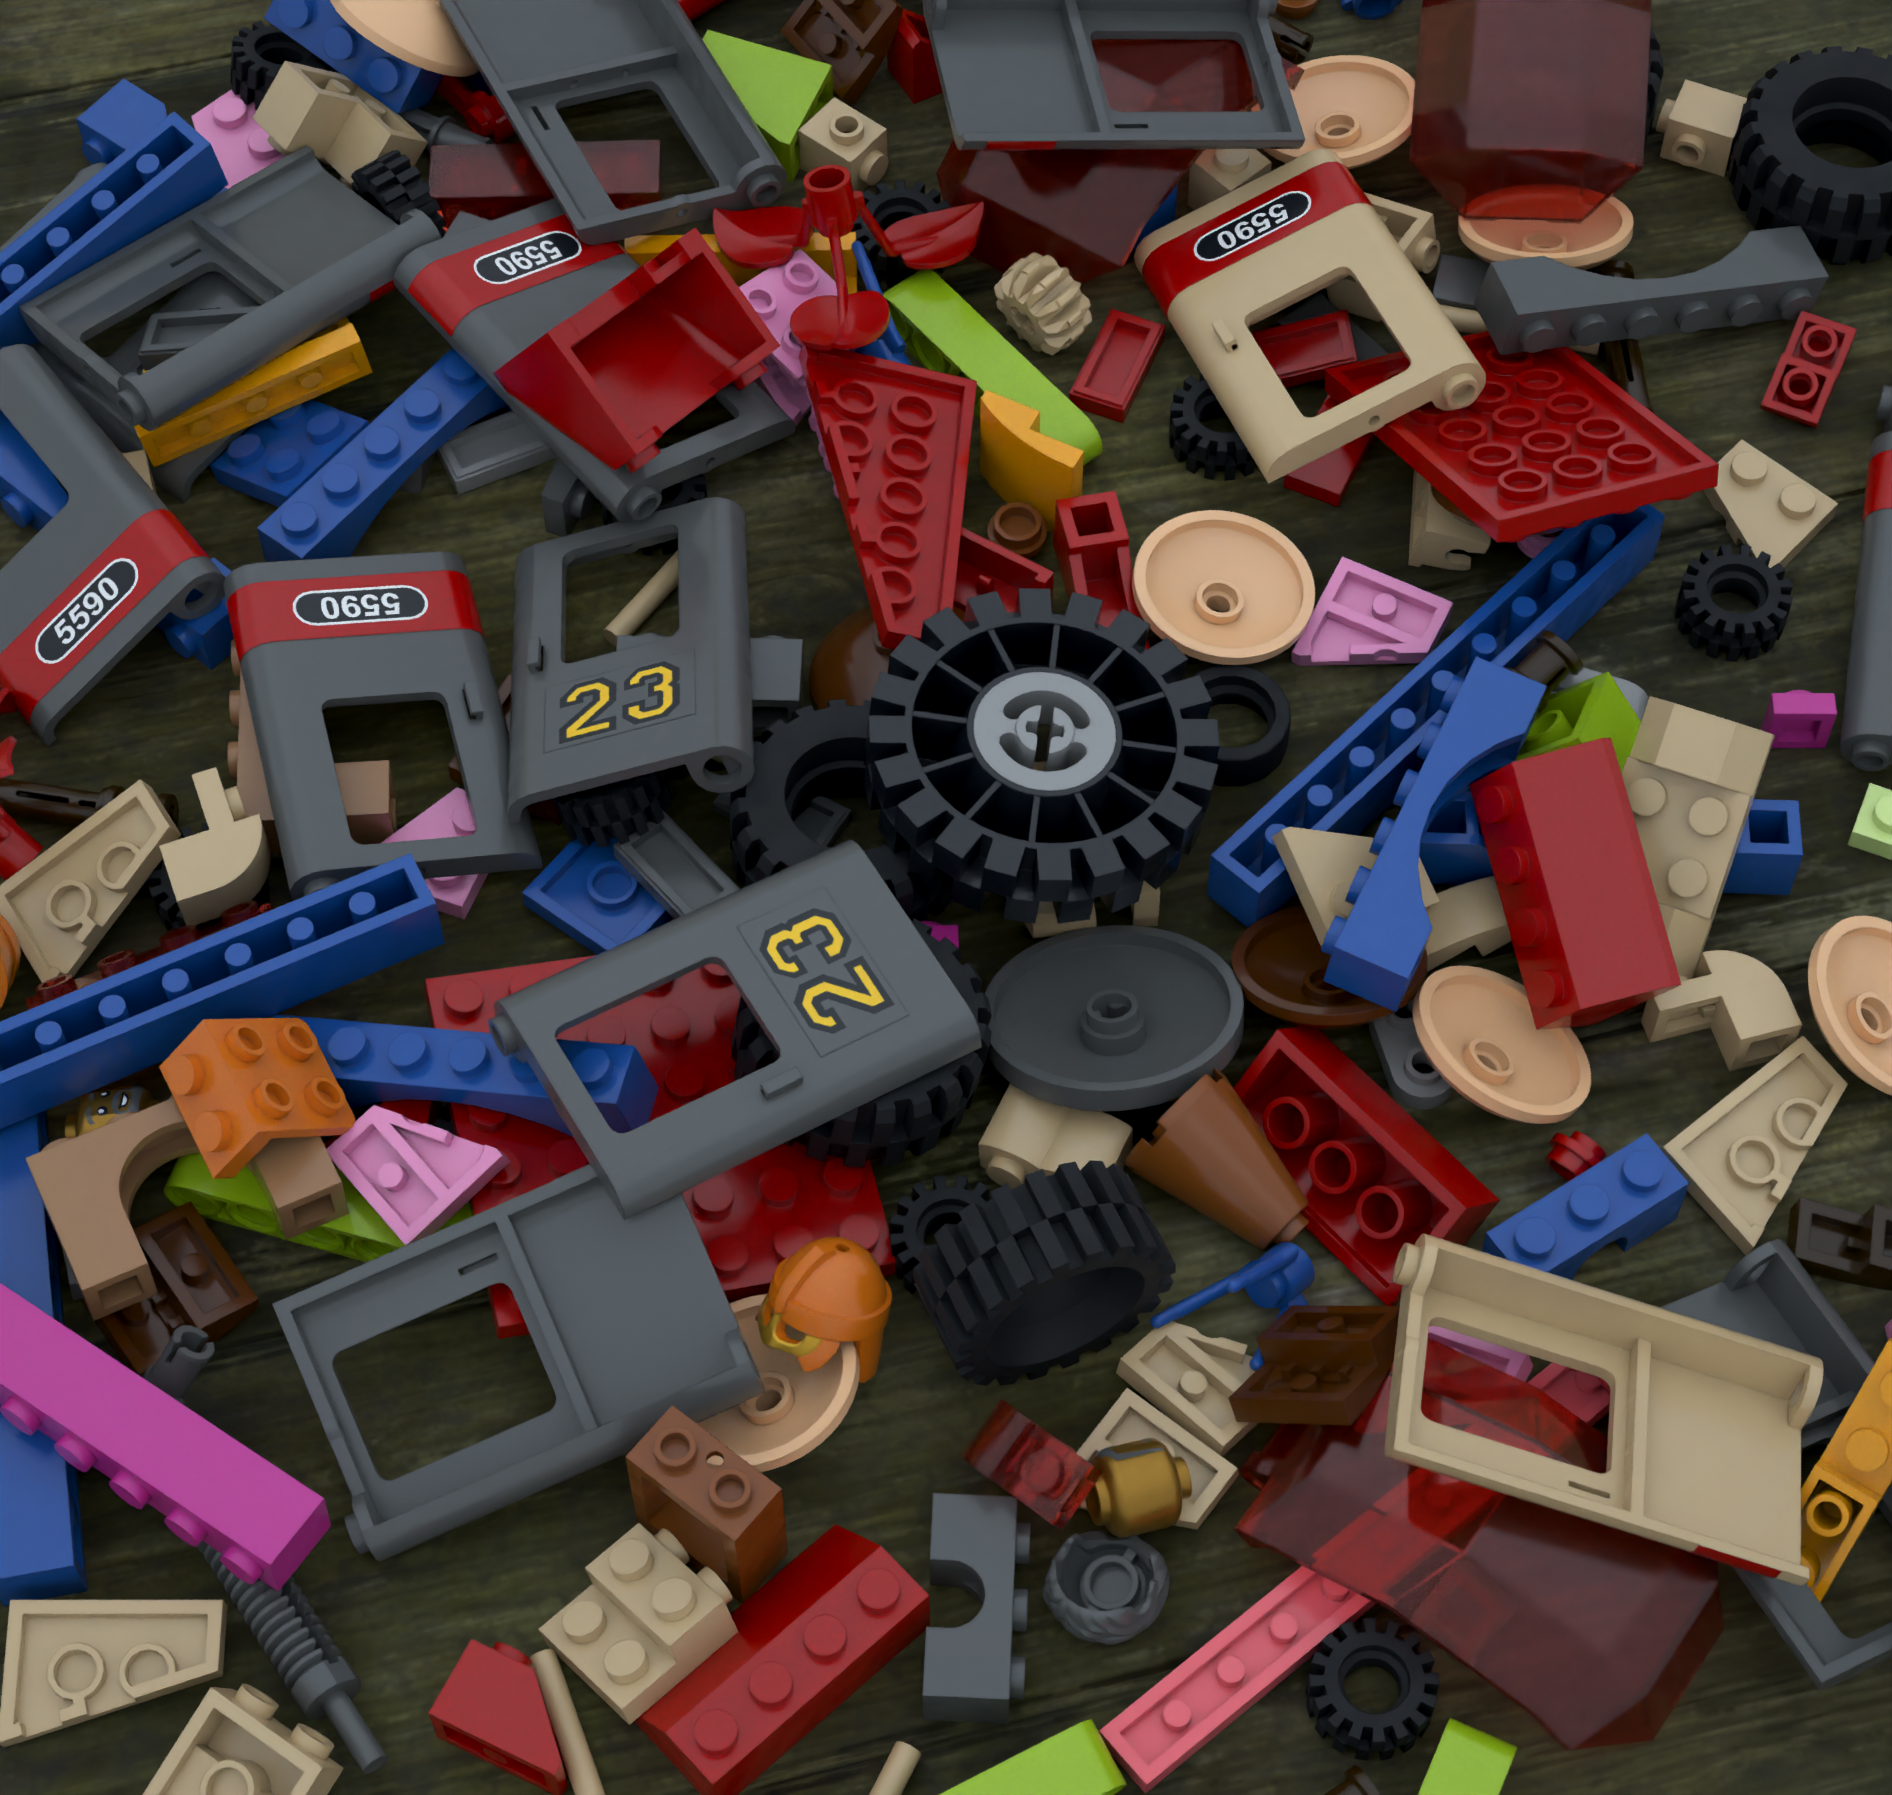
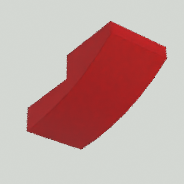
M1801 310L1787 347L1780 356L1760 409L1817 428L1848 357L1857 329Z

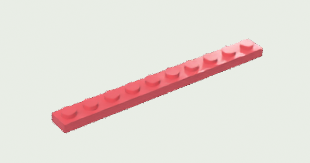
M1552 1362L1523 1386L1504 1423L1473 1426L1467 1432L1553 1459L1609 1412L1610 1395L1596 1376ZM1420 1469L1100 1729L1099 1733L1110 1754L1146 1794L1309 1660L1315 1651H1320L1321 1642L1329 1633L1334 1637L1338 1636L1340 1625L1349 1621L1354 1623L1508 1495L1429 1470Z

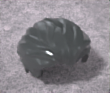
M1089 1531L1080 1535L1075 1533L1056 1551L1045 1578L1042 1595L1054 1618L1063 1625L1066 1632L1072 1633L1074 1637L1083 1641L1115 1645L1132 1639L1156 1620L1168 1596L1170 1584L1168 1567L1164 1557L1138 1535L1114 1538L1102 1531Z

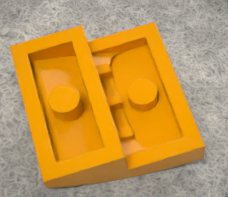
M985 390L980 398V473L1005 502H1023L1033 506L1045 520L1047 531L1054 534L1056 500L1082 496L1084 451L1041 434L1040 411Z

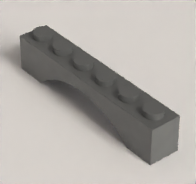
M1801 226L1750 231L1740 245L1720 261L1696 272L1669 278L1630 279L1605 276L1568 266L1546 256L1495 261L1490 263L1474 304L1500 355L1521 352L1535 353L1544 349L1576 345L1590 346L1607 341L1638 340L1648 336L1679 332L1693 333L1702 329L1726 326L1741 327L1751 323L1781 319L1795 320L1798 319L1801 310L1808 313L1811 312L1829 275Z

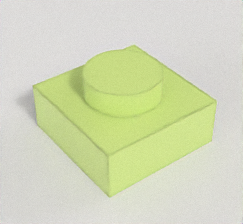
M1869 783L1847 845L1892 860V790Z

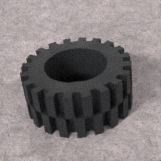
M1090 1160L1081 1170H1079L1076 1162L1059 1164L1053 1175L1046 1176L1043 1169L1025 1175V1184L1010 1189L1008 1183L991 1191L993 1199L980 1206L975 1202L971 1203L959 1212L962 1218L961 1222L957 1225L944 1224L934 1234L938 1244L924 1246L918 1256L922 1265L915 1266L913 1270V1278L916 1282L914 1285L960 1376L966 1381L973 1378L977 1385L985 1386L989 1385L996 1378L1001 1386L1015 1384L1022 1374H1027L1029 1380L1046 1376L1049 1367L1061 1364L1062 1368L1065 1369L1080 1362L1078 1355L1092 1348L1098 1353L1111 1345L1112 1342L1109 1337L1118 1331L1123 1333L1130 1332L1140 1324L1137 1315L1139 1313L1153 1312L1161 1303L1158 1294L1170 1290L1174 1282L1171 1274L1176 1273V1264L1128 1173L1125 1174L1122 1167L1114 1163L1106 1168L1103 1161Z

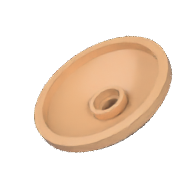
M330 0L338 14L353 29L376 46L403 61L425 70L448 76L465 77L474 75L479 71L437 0Z
M1329 56L1296 65L1284 71L1304 133L1305 142L1299 149L1263 150L1284 163H1288L1316 149H1329L1337 153L1348 169L1370 164L1394 151L1415 130L1420 120L1422 109L1418 85L1405 70L1397 65L1369 56ZM1257 96L1253 102L1251 112L1261 110Z
M1533 182L1503 186L1484 192L1471 199L1459 213L1458 234L1462 242L1476 256L1488 263L1546 256L1568 266L1588 270L1609 261L1629 244L1633 236L1634 220L1628 207L1607 193L1580 185Z
M1196 511L1177 516L1163 523L1142 544L1132 573V590L1135 603L1144 621L1150 624L1151 630L1162 640L1168 638L1182 653L1215 664H1252L1281 654L1290 648L1303 634L1309 623L1315 603L1313 575L1299 549L1285 535L1269 524L1256 518L1230 511Z
M1853 916L1843 919L1827 929L1818 938L1812 949L1808 966L1810 1003L1823 1037L1839 1060L1865 1083L1892 1096V922L1873 916Z
M1459 965L1449 966L1434 972L1420 987L1414 998L1412 1012L1419 1042L1435 1070L1464 1098L1483 1110L1501 1118L1531 1124H1549L1565 1120L1574 1114L1585 1101L1591 1087V1070L1583 1046L1570 1027L1536 1030L1523 985L1491 970Z
M767 1294L755 1295L730 1303L761 1376L765 1393L697 1423L760 1472L787 1465L811 1452L827 1439L847 1414L854 1400L860 1376L859 1355L854 1341L841 1342L836 1353L826 1364L810 1372L802 1369L796 1356L764 1345L761 1340L758 1321H755V1317ZM786 1323V1335L795 1340H802L806 1334ZM716 1455L711 1456L707 1460V1464L713 1468L721 1466L724 1462L722 1457Z

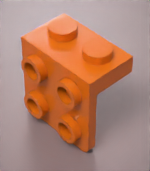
M299 1018L203 1019L159 1066L213 1179L234 1178L271 1139L343 1135L356 1122L345 1094L338 1085L318 1045L316 1036L308 1024Z

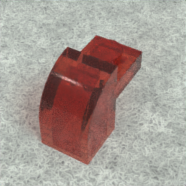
M1002 1398L961 1455L963 1459L979 1472L1003 1487L1060 1530H1063L1103 1473L1077 1454L1065 1442Z

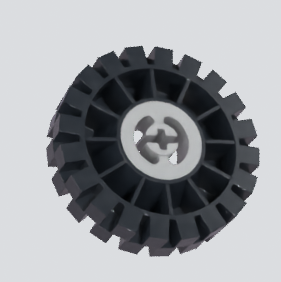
M1019 588L1015 612L1007 613L998 592L994 591L967 598L964 622L949 607H946L923 621L920 641L907 634L890 654L888 674L880 672L871 697L863 765H866L864 787L870 810L880 809L878 830L893 853L911 846L908 869L931 888L949 874L954 877L951 900L980 913L991 893L1004 896L1003 919L1035 924L1039 903L1053 902L1057 922L1060 924L1090 920L1095 897L1101 898L1110 913L1139 901L1144 881L1156 890L1177 871L1181 853L1189 855L1201 832L1218 768V764H1216L1220 748L1217 719H1207L1212 700L1200 675L1183 680L1188 658L1168 638H1165L1148 650L1145 648L1150 628L1149 623L1123 609L1108 628L1102 626L1098 622L1103 600L1075 592L1071 594L1065 615L1052 613L1050 589ZM1039 724L1051 726L1046 749L1045 771L1033 770Z

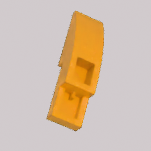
M1892 1337L1886 1343L1823 1455L1815 1464L1801 1488V1565L1809 1567V1580L1806 1584L1820 1603L1892 1484Z

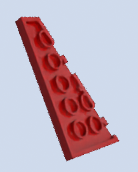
M802 345L799 354L800 364L882 647L895 650L907 634L920 641L924 620L946 607L953 611L977 381L834 348L823 351Z

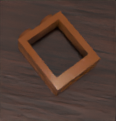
M673 1405L625 1456L637 1523H640L653 1535L662 1528L668 1530L687 1552L690 1558L689 1563L699 1571L704 1567L714 1571L727 1586L731 1595L743 1604L750 1598L788 1554L782 1488ZM714 1455L720 1456L724 1460L722 1465L716 1468L710 1467L707 1464V1460Z

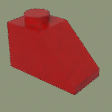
M471 1639L428 1712L436 1737L553 1795H564L568 1783L535 1670L531 1668V1660L522 1652L507 1644L496 1642L490 1648Z

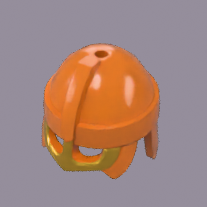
M843 1237L820 1238L808 1242L777 1266L769 1291L758 1310L755 1321H758L762 1343L796 1356L802 1369L806 1372L819 1369L826 1364L836 1353L841 1342L854 1341L860 1363L859 1382L865 1383L876 1374L878 1369L884 1327L887 1324L891 1308L892 1291L888 1282L884 1279L874 1256L860 1244ZM786 1323L805 1333L806 1335L803 1339L795 1340L788 1337L785 1332Z

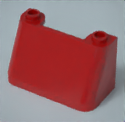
M695 227L576 314L548 331L493 374L507 394L610 469L615 471L622 465H625L632 474L661 453L654 442L662 437L664 432L731 382L740 391L764 374L768 369L761 360L780 347V344Z

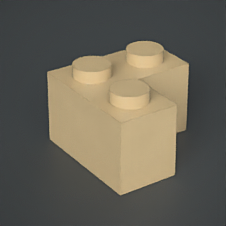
M284 61L252 118L270 135L267 140L277 151L287 156L306 145L313 149L317 160L331 165L341 175L339 181L352 191L351 183L354 181L351 176L355 170L395 150L400 151L401 155L405 154L410 159L411 167H413L428 144L399 114L356 85L345 75L289 61Z

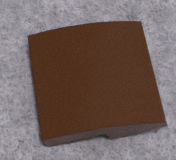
M803 0L780 32L803 57L832 65L833 91L842 100L855 104L885 58L899 26L903 8L896 0Z
M189 1201L133 1229L148 1262L158 1294L97 1319L95 1323L123 1365L142 1377L148 1367L158 1361L172 1334L178 1327L191 1325L208 1334L209 1338L198 1353H200L206 1343H214L259 1306V1299L197 1209ZM84 1298L80 1299L85 1308L87 1309V1311L89 1312V1309L86 1305Z
M1291 1305L1256 1339L1264 1364L1229 1397L1236 1422L1351 1426L1376 1395L1394 1361L1400 1306Z

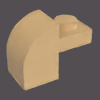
M216 767L192 774L209 830L159 846L187 928L233 913L249 903L264 885L271 864L270 845L260 814L250 817L246 816L237 786L224 790Z
M1728 950L1702 952L1694 978L1689 979L1686 976H1679L1680 986L1647 1000L1641 1019L1650 1043L1711 1028L1729 1071L1773 1060L1796 1041L1802 1026L1788 991L1780 978L1759 960Z

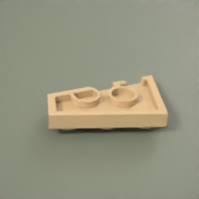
M141 779L0 885V914L13 928L22 951L45 989L57 997L60 996L161 862L163 857L159 846L175 841L181 835L152 787Z
M1801 1036L1661 1149L1689 1182L1687 1191L1745 1255L1749 1254L1755 1247L1774 1209L1782 1200L1792 1182L1793 1176L1808 1150L1813 1146L1848 1085L1804 1036Z
M10 1600L0 1707V1745L5 1748L222 1677L228 1605L224 1600Z

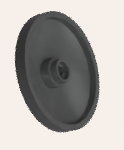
M1134 925L1097 926L1069 931L1050 937L1025 949L1007 962L994 976L985 992V995L989 998L992 1013L988 1026L992 1031L988 1057L994 1067L1006 1080L1023 1092L1040 1100L1072 1109L1124 1111L1154 1106L1177 1099L1206 1073L1214 1078V1068L1222 1071L1237 1052L1244 1032L1243 992L1230 966L1218 954L1203 944L1186 936L1152 927Z

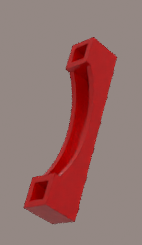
M1116 491L1056 500L1053 546L1068 600H1070L1072 592L1103 600L1098 624L1107 628L1123 609L1143 620L1133 596V569L1129 551V536ZM1148 638L1145 646L1147 650L1150 648Z

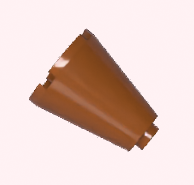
M1214 1068L1213 1073L1215 1077L1212 1078L1206 1073L1187 1090L1157 1121L1159 1125L1152 1133L1154 1138L1149 1143L1142 1138L1127 1156L1124 1164L1133 1173L1262 1251L1272 1243L1275 1245L1279 1242L1291 1243L1310 1223L1301 1214L1308 1206L1309 1201L1227 1077L1220 1070Z

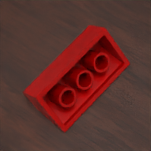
M1600 738L1511 762L1469 785L1536 1030L1592 1026L1681 985L1611 738Z
M1298 1026L1277 1029L1234 1087L1246 1108L1309 1201L1308 1206L1301 1213L1310 1222L1306 1228L1386 1306H1395L1401 1299L1402 1285L1393 1282V1273L1399 1252L1405 1242L1415 1245L1419 1236L1425 1233L1465 1246L1500 1201L1318 1028Z
M835 1524L734 1610L731 1616L738 1633L634 1722L701 1795H738L923 1633L926 1627L930 1626L929 1594L881 1545Z

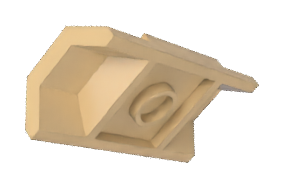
M1649 696L1630 757H1627L1622 771V778L1679 976L1693 979L1775 735Z

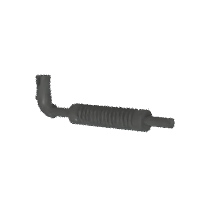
M191 1325L180 1326L172 1334L158 1361L148 1367L142 1378L184 1404V1396L194 1383L200 1370L214 1353V1343H206L201 1352L198 1353L204 1342L208 1340V1334ZM202 1541L198 1545V1550L204 1554V1559L210 1564L212 1572L217 1574L219 1583L223 1584L226 1594L230 1595L232 1603L237 1606V1611L243 1616L244 1622L250 1626L251 1633L257 1637L258 1644L264 1648V1653L270 1658L272 1666L277 1668L279 1677L284 1679L286 1688L291 1690L292 1697L304 1716L309 1720H317L327 1716L364 1774H370L382 1767L387 1762L388 1756L352 1702L353 1697L361 1687V1680L348 1660L342 1657L341 1649L335 1646V1640L332 1636L328 1635V1629L322 1625L321 1619L315 1614L313 1606L308 1604L307 1597L301 1593V1588L294 1582V1577L291 1575L279 1592L260 1579L253 1585L248 1584L236 1577L223 1565L220 1560L223 1554Z

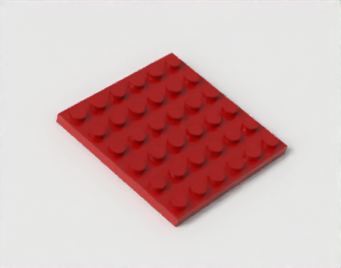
M594 956L425 979L424 994L431 1027L490 1033L488 1020L495 1017V1001ZM708 964L562 1031L556 1039L635 1046L659 1086L648 1121L650 1122L736 1081L734 1077L736 1062L731 1058V1041L741 995L720 965ZM447 1102L455 1136L483 1146L486 1144L497 1148L511 1161L469 1200L471 1216L590 1164L573 1136L512 1114L479 1106ZM797 1141L791 1147L783 1143L682 1192L729 1302L767 1294L774 1272L784 1259L790 1257L808 1242L825 1237H843L857 1242L874 1256L883 1276L895 1274L896 1260L891 1252L890 1232L870 1159H866L864 1168L843 1166L844 1158L827 1155L825 1162L807 1156L808 1147ZM498 1283L488 1287L487 1291L497 1338L503 1339L530 1334L509 1286Z

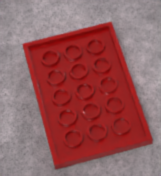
M1488 330L1462 336V339L1486 372L1485 386L1472 404L1465 408L1444 411L1435 407L1433 402L1430 401L1385 424L1379 430L1372 432L1497 543L1519 542L1526 539L1528 535L1546 530L1573 528L1581 525L1585 520L1608 514H1627L1635 511L1639 506L1663 500L1685 499L1694 492L1717 487L1719 464L1572 349L1560 347L1544 349L1535 353L1521 352L1500 355ZM1403 351L1325 369V391L1341 404L1404 372L1411 363Z

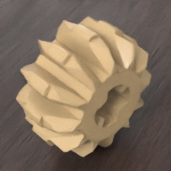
M1033 252L1026 258H1020L1008 268V271L1002 275L1001 280L994 286L995 294L998 298L996 301L997 308L1005 314L1007 318L1006 325L1013 327L1017 332L1018 339L1028 341L1031 348L1037 352L1043 351L1053 356L1061 349H1066L1084 333V329L1092 322L1091 313L1088 309L1091 304L1089 299L1080 290L1081 283L1074 281L1069 275L1068 268L1058 266L1055 259L1049 255L1043 257Z

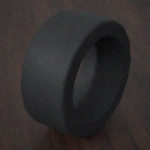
M1217 665L1197 672L1193 677L1200 675L1212 700L1210 707L1218 704H1238L1254 710L1267 723V733L1259 742L1245 747L1220 746L1216 760L1218 768L1213 784L1218 786H1246L1265 779L1281 764L1288 747L1291 726L1290 702L1282 688L1262 671L1243 665Z

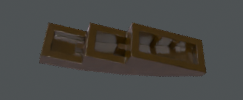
M1800 1198L1790 1208L1787 1246L1807 1273L1851 1284L1892 1291L1891 1208L1874 1204L1862 1215L1805 1198Z

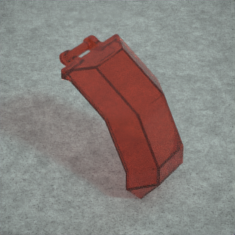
M1423 0L1412 111L1410 163L1464 220H1545L1550 223L1581 224L1643 169L1652 0Z
M1095 39L1091 41L1108 104L1116 111L1247 112L1259 104L1242 47L1236 41L1184 39ZM1281 57L1289 89L1294 91L1305 70ZM953 139L936 175L943 201L947 200L950 208L980 201L984 203L985 214L978 241L970 256L1005 273L1020 258H1026L1033 252L1043 257L1049 255L1055 259L1058 266L1068 268L1069 275L1074 281L1083 284L1124 267L1146 223L1205 149L982 151L959 150Z
M1428 1338L1421 1399V1411L1427 1419L1601 1474L1606 1473L1607 1437L1539 1388ZM1393 1363L1376 1395L1351 1426L1281 1423L1262 1451L1252 1452L1241 1466L1240 1473L1251 1486L1260 1491L1234 1528L1251 1548L1270 1549L1389 1609L1529 1712L1565 1750L1654 1740L1724 1630L1719 1564L1717 1561L1387 1458L1384 1454Z

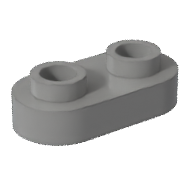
M1414 999L1400 1009L1412 1013ZM1393 1013L1381 1020L1369 1023V1031L1394 1097L1405 1106L1418 1110H1428L1443 1104L1449 1098L1453 1088L1440 1076L1425 1055L1417 1036L1413 1016L1401 1018ZM1420 1063L1427 1064L1434 1071L1429 1074H1423L1416 1071L1413 1066Z

